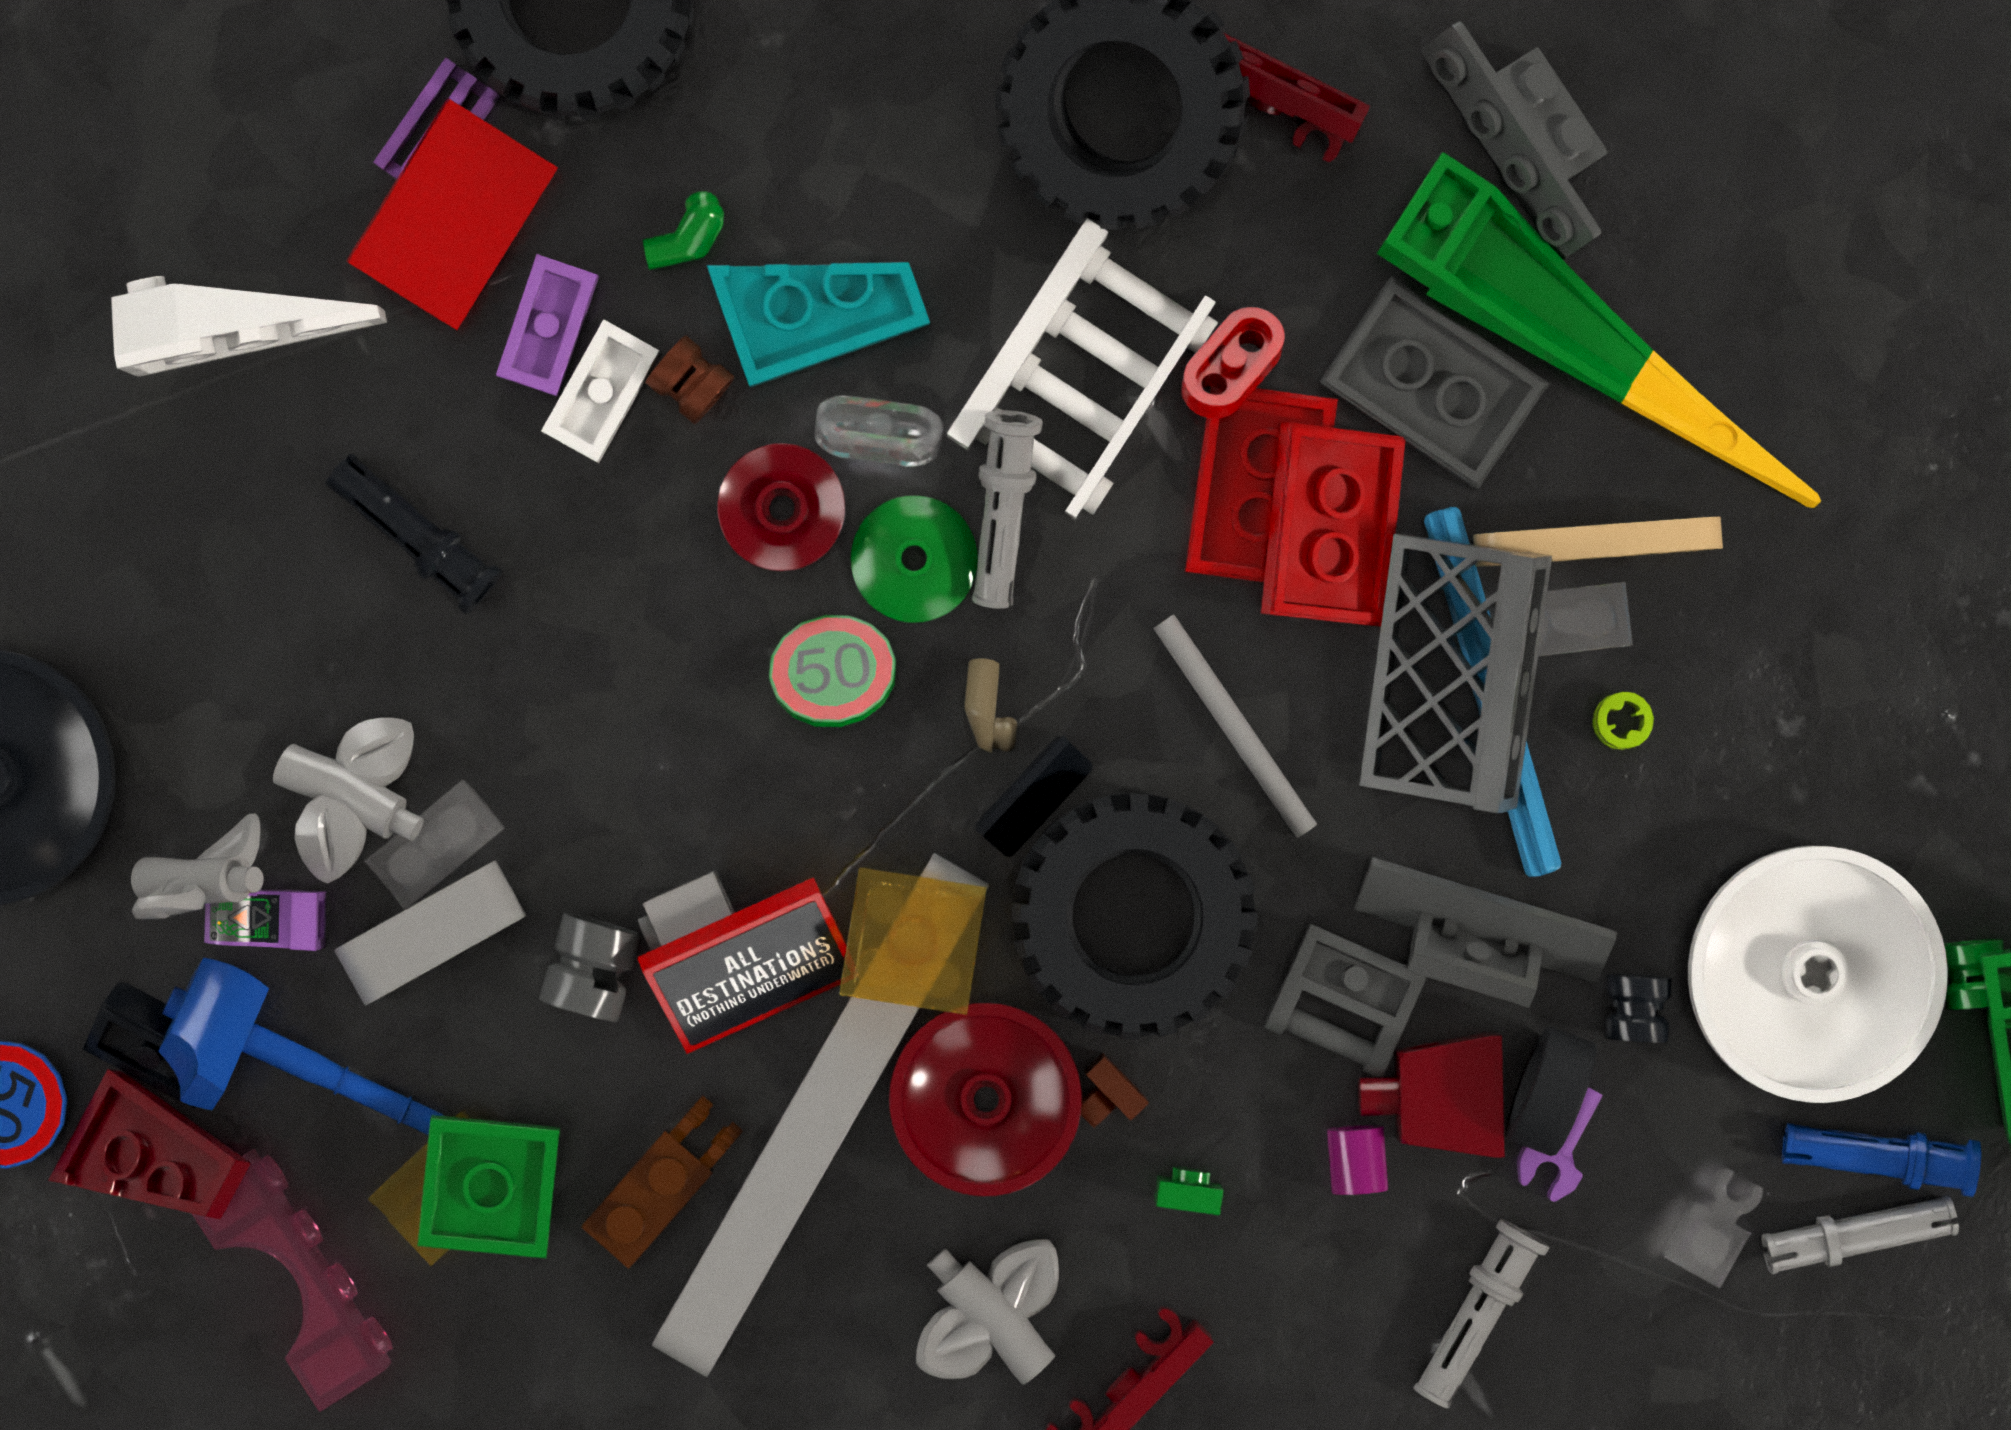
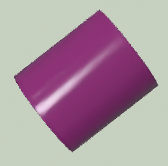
M1352 1125L1327 1129L1331 1193L1335 1195H1358L1387 1191L1388 1178L1384 1126Z

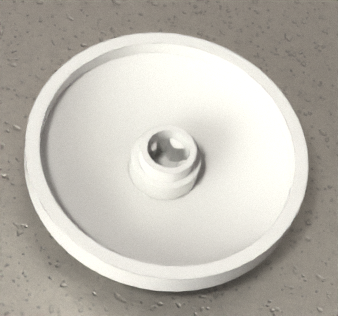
M1801 846L1780 850L1759 858L1733 875L1718 890L1704 910L1694 932L1688 960V985L1693 1011L1701 1031L1715 1053L1730 1069L1756 1087L1780 1097L1809 1103H1828L1856 1098L1875 1091L1900 1075L1916 1060L1932 1037L1942 1014L1947 991L1948 967L1943 938L1932 912L1917 890L1895 870L1879 860L1859 852L1830 846Z

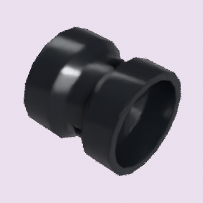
M1608 974L1607 994L1613 1000L1612 1006L1617 1007V1012H1613L1605 1018L1604 1038L1633 1042H1668L1669 1022L1664 1016L1658 1015V1010H1663L1664 1003L1671 997L1672 978L1636 974Z

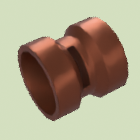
M685 335L664 356L645 383L660 396L670 395L679 403V412L695 425L720 399L733 382L735 376L721 364L711 365L702 357L701 347ZM694 368H696L697 370L690 376V378H689V379L685 382V384L680 388V387H679L680 384L687 378V376L692 372V370H693Z

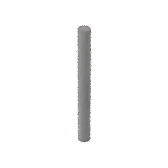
M1173 614L1153 628L1294 836L1298 838L1317 825L1316 821L1176 616Z

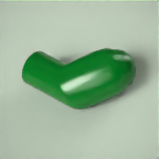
M707 191L693 193L685 202L687 211L675 232L642 239L649 270L699 260L708 254L724 225V211L719 206V200L714 194Z

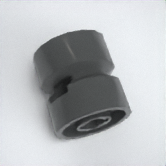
M563 913L554 948L561 955L560 962L548 966L539 1000L585 1016L618 1022L628 990V986L623 982L621 976L623 972L634 969L643 935L604 921L572 913Z

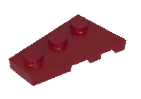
M107 1069L48 1181L221 1220L251 1163L124 1072Z

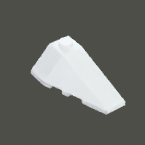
M164 276L149 277L126 284L128 294L111 297L117 369L137 377L387 323L385 310L378 305L175 283L166 285Z

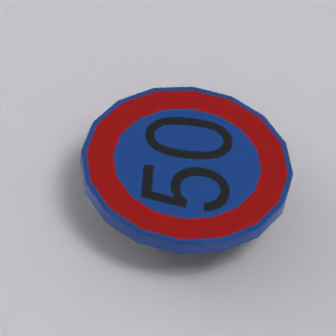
M0 1041V1168L8 1169L32 1162L54 1144L65 1124L67 1096L61 1075L45 1055L24 1043Z

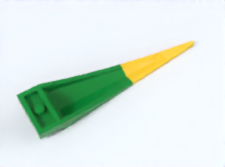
M1441 153L1378 250V255L1427 286L1429 290L1426 295L1806 507L1815 508L1821 502L1818 493L1718 410L1614 313L1533 229L1496 186L1446 153Z

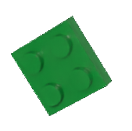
M432 1115L429 1126L417 1246L546 1258L560 1128Z

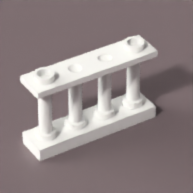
M1086 218V221L1071 241L947 432L949 439L966 450L970 449L975 439L987 445L990 430L984 425L985 414L1001 410L997 406L1009 387L1012 386L1020 392L1026 387L1109 441L1110 443L1088 474L1034 439L1031 467L1075 495L1064 512L1074 520L1082 508L1092 515L1095 513L1114 484L1104 477L1105 472L1183 352L1188 348L1196 353L1207 341L1218 324L1216 320L1208 316L1216 303L1208 296H1204L1195 312L1192 313L1110 260L1108 257L1111 252L1102 247L1103 242L1107 238L1108 231L1100 229L1099 225ZM1080 278L1090 285L1093 280H1096L1179 334L1159 367L1073 312L1076 305L1066 299ZM1045 332L1054 338L1060 333L1144 388L1124 421L1039 366L1041 359L1032 354Z

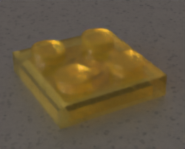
M859 867L839 995L967 1015L987 886Z

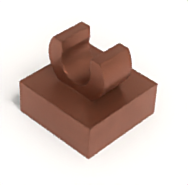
M1104 1053L1098 1056L1085 1069L1086 1075L1096 1087L1082 1099L1081 1116L1093 1128L1100 1124L1116 1106L1131 1121L1149 1104L1148 1099Z

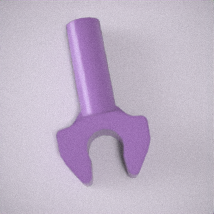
M1588 1087L1574 1125L1564 1145L1556 1155L1548 1156L1528 1147H1522L1517 1158L1518 1181L1520 1184L1527 1186L1534 1177L1537 1167L1543 1162L1550 1161L1555 1163L1558 1173L1550 1185L1547 1197L1555 1202L1576 1189L1583 1176L1575 1168L1572 1152L1603 1096L1602 1094Z

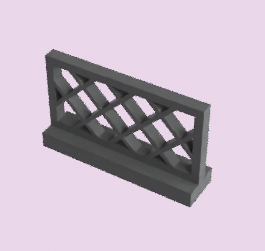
M1401 533L1393 535L1359 786L1474 806L1473 809L1497 814L1517 808L1552 555L1515 552ZM1410 550L1429 552L1445 573L1442 578L1421 594L1406 575ZM1446 555L1466 559L1454 567ZM1478 561L1501 564L1498 591L1481 604L1463 580L1461 574ZM1452 583L1471 612L1448 630H1445L1426 601ZM1405 593L1410 602L1402 608ZM1496 605L1493 622L1487 611ZM1417 610L1436 636V639L1411 657L1398 639L1400 621ZM1475 620H1478L1491 638L1490 651L1487 657L1472 667L1452 638ZM1443 646L1462 673V676L1437 694L1418 667V664ZM1396 655L1402 665L1393 671ZM1487 668L1484 685L1478 675ZM1408 672L1428 702L1403 720L1389 701L1391 685ZM1469 683L1482 701L1480 719L1463 731L1443 701ZM1434 709L1454 738L1431 756H1428L1409 727ZM1388 719L1393 728L1385 733L1386 720ZM1478 732L1475 748L1469 738ZM1399 735L1419 765L1402 778L1379 774L1383 747ZM1458 746L1461 747L1473 764L1470 790L1450 787L1434 765ZM1425 772L1432 783L1416 781L1414 779Z

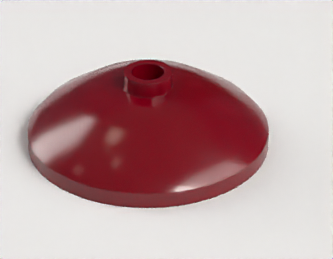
M975 1003L960 1006L938 1015L920 1028L909 1040L899 1056L893 1071L890 1084L889 1107L892 1125L902 1149L924 1175L939 1185L958 1193L973 1196H998L1019 1191L1034 1184L1061 1161L1078 1129L1082 1107V1090L1079 1074L1070 1052L1058 1035L1035 1016L1011 1006L994 1003ZM982 1087L993 1088L999 1096V1103L991 1112L980 1111L975 1106L974 1096Z

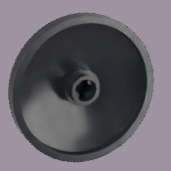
M0 650V905L31 898L51 889L70 876L85 861L100 840L107 825L114 800L116 772L114 754L106 727L98 711L82 690L63 673L36 658L17 652Z

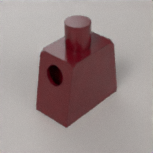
M1485 1031L1396 1049L1394 1053L1395 1077L1359 1078V1115H1396V1138L1400 1143L1494 1158L1505 1157L1502 1035L1496 1031Z

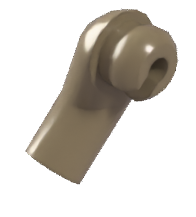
M978 658L968 662L964 709L976 743L980 748L989 753H992L993 749H999L1004 752L1012 751L1015 748L1017 721L1012 717H996L1000 664L994 660Z

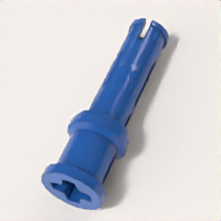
M1787 1123L1783 1136L1781 1160L1783 1164L1810 1165L1826 1169L1900 1178L1902 1184L1907 1185L1909 1189L1919 1190L1922 1184L1960 1189L1963 1196L1973 1197L1980 1174L1981 1142L1969 1139L1966 1145L1931 1141L1928 1140L1925 1133L1915 1132L1914 1135L1908 1134L1906 1139L1886 1138Z

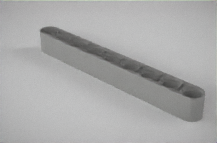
M933 853L651 1345L652 1347L705 1377L709 1375L989 886L988 883Z

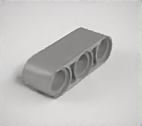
M495 860L335 949L334 952L363 1004L366 1006L527 915Z

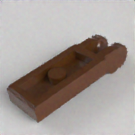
M703 1095L671 1131L666 1129L581 1226L582 1229L628 1269L713 1174V1165L743 1132L734 1122H731L729 1126H724L712 1139V1145L700 1158L681 1141L692 1129L698 1128L710 1114L709 1109L713 1104Z

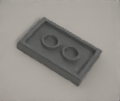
M1390 277L1318 383L1395 436L1404 437L1405 443L1475 490L1479 489L1549 385L1548 382L1393 277Z

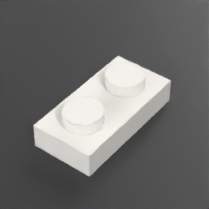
M603 319L541 431L599 463L661 353L660 350Z

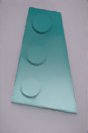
M909 262L831 263V265L768 264L764 266L706 265L750 388L930 325Z

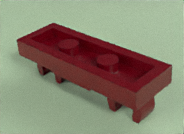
M1224 33L1229 43L1236 40L1242 53L1243 59L1239 62L1242 76H1248L1250 96L1247 98L1249 103L1268 114L1280 115L1283 112L1291 117L1296 115L1302 118L1294 133L1293 145L1300 148L1309 132L1314 130L1321 131L1329 139V146L1325 151L1323 160L1331 162L1338 155L1344 140L1350 143L1353 142L1370 105Z
M1162 1305L1157 1312L1170 1325V1333L1167 1338L1162 1341H1153L1140 1329L1134 1334L1138 1346L1145 1353L1157 1357L1151 1363H1147L1139 1373L1132 1367H1129L1114 1381L1105 1393L1111 1402L1104 1408L1105 1411L1094 1423L1089 1406L1083 1400L1073 1397L1069 1402V1406L1082 1420L1078 1430H1130L1214 1343L1211 1334L1195 1319L1182 1331V1324L1178 1315L1171 1308ZM1052 1421L1046 1425V1430H1060Z

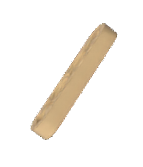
M1721 517L1473 535L1474 545L1515 552L1552 555V562L1723 549ZM1478 561L1475 567L1499 566L1501 564Z

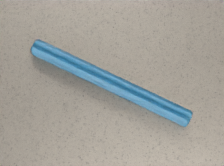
M1448 507L1431 512L1425 516L1424 523L1429 538L1470 544L1461 512L1457 507ZM1446 555L1454 567L1466 559ZM1436 562L1439 576L1442 578L1445 573ZM1474 564L1461 574V577L1482 604L1486 599L1477 567ZM1450 583L1443 590L1453 624H1456L1469 614L1471 610L1452 583ZM1475 620L1457 634L1461 652L1472 667L1489 655L1491 638L1478 620ZM1487 668L1478 675L1484 685ZM1473 690L1479 715H1481L1482 701ZM1526 741L1517 808L1507 812L1525 874L1528 877H1538L1558 870L1561 867V860Z

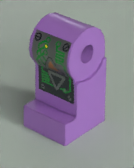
M260 889L258 892L249 893L240 902L205 904L204 943L229 946L290 948V950L308 951L323 949L326 945L327 891Z

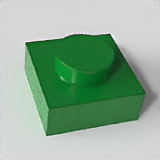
M1173 1167L1172 1177L1157 1175L1154 1202L1156 1207L1220 1215L1223 1188L1221 1184L1210 1183L1211 1172L1187 1167Z

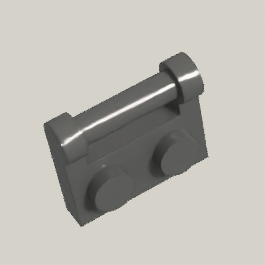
M1309 923L1279 992L1269 1009L1263 1028L1278 1035H1282L1285 1030L1363 1065L1362 1072L1375 1078L1382 1077L1427 977L1407 971V966ZM1302 990L1382 1025L1374 1042L1296 1008L1295 1006Z

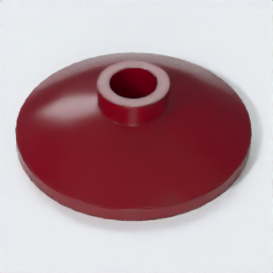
M768 444L746 453L726 474L718 495V520L729 545L749 563L771 571L797 570L819 560L836 542L845 518L844 492L834 470L818 454L794 444ZM779 496L789 497L795 506L793 515L783 521L775 519L770 512L772 501Z

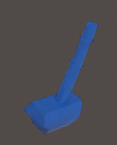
M203 958L193 973L186 990L177 986L172 990L162 1012V1015L171 1018L172 1022L158 1052L168 1062L178 1078L181 1089L180 1101L212 1111L228 1085L241 1052H244L297 1078L333 1091L334 1095L337 1093L386 1115L396 1120L398 1125L403 1123L428 1136L431 1116H443L442 1113L412 1100V1096L407 1098L348 1070V1066L344 1068L318 1052L254 1023L269 988L251 974L235 966L218 960Z

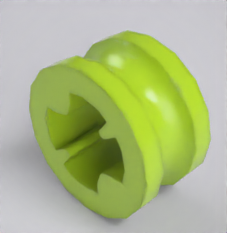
M1620 692L1609 695L1598 703L1593 712L1592 726L1595 735L1602 744L1611 749L1624 750L1639 746L1649 737L1653 729L1654 716L1650 705L1644 698L1632 692ZM1624 703H1627L1636 710L1630 716L1639 717V727L1637 730L1626 731L1622 738H1619L1611 732L1616 725L1608 726L1607 714L1609 711L1621 710Z

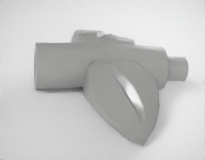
M397 718L368 719L358 723L344 734L337 748L336 759L315 753L299 745L291 744L278 760L273 773V783L313 799L306 804L296 823L295 842L302 861L318 880L328 884L340 878L355 864L363 851L367 829L385 839L396 833L410 841L415 840L420 833L424 819L406 810V799L386 788L387 785L401 776L411 758L414 741L412 723Z
M257 814L246 815L197 859L184 860L163 857H144L135 864L131 874L132 889L138 897L132 908L135 919H165L171 915H179L202 909L204 904L240 902L249 893L258 892L263 886V873L258 867H251L260 844L261 826Z
M1049 1239L1029 1240L1008 1248L992 1261L987 1277L970 1260L961 1266L946 1248L927 1264L930 1270L943 1283L937 1291L951 1306L941 1309L936 1313L921 1333L917 1346L916 1364L922 1371L943 1379L966 1378L978 1373L991 1358L993 1348H995L1013 1375L1022 1385H1025L1053 1360L1055 1354L1028 1320L1029 1317L1037 1314L1050 1304L1057 1290L1059 1280L1058 1257L1056 1249Z

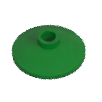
M925 496L898 497L874 509L860 525L851 549L853 578L864 599L881 614L902 622L918 623L931 621L952 611L970 591L977 571L978 554L976 542L966 521L947 504ZM911 546L922 548L927 556L926 564L917 571L906 569L901 560L904 550Z

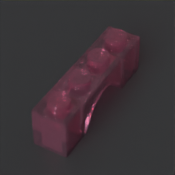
M253 1149L242 1156L251 1164L221 1220L196 1214L192 1215L215 1250L230 1247H248L261 1250L279 1260L295 1278L303 1300V1322L299 1336L285 1359L318 1411L321 1412L385 1371L392 1363L386 1352L392 1349V1344L379 1322L373 1316L364 1320L355 1306L352 1298L357 1296L358 1292L345 1269L339 1263H335L330 1267L317 1245L323 1241V1237L311 1216L304 1209L296 1213L282 1191L287 1189L289 1185L279 1166L269 1155L261 1159L256 1150Z

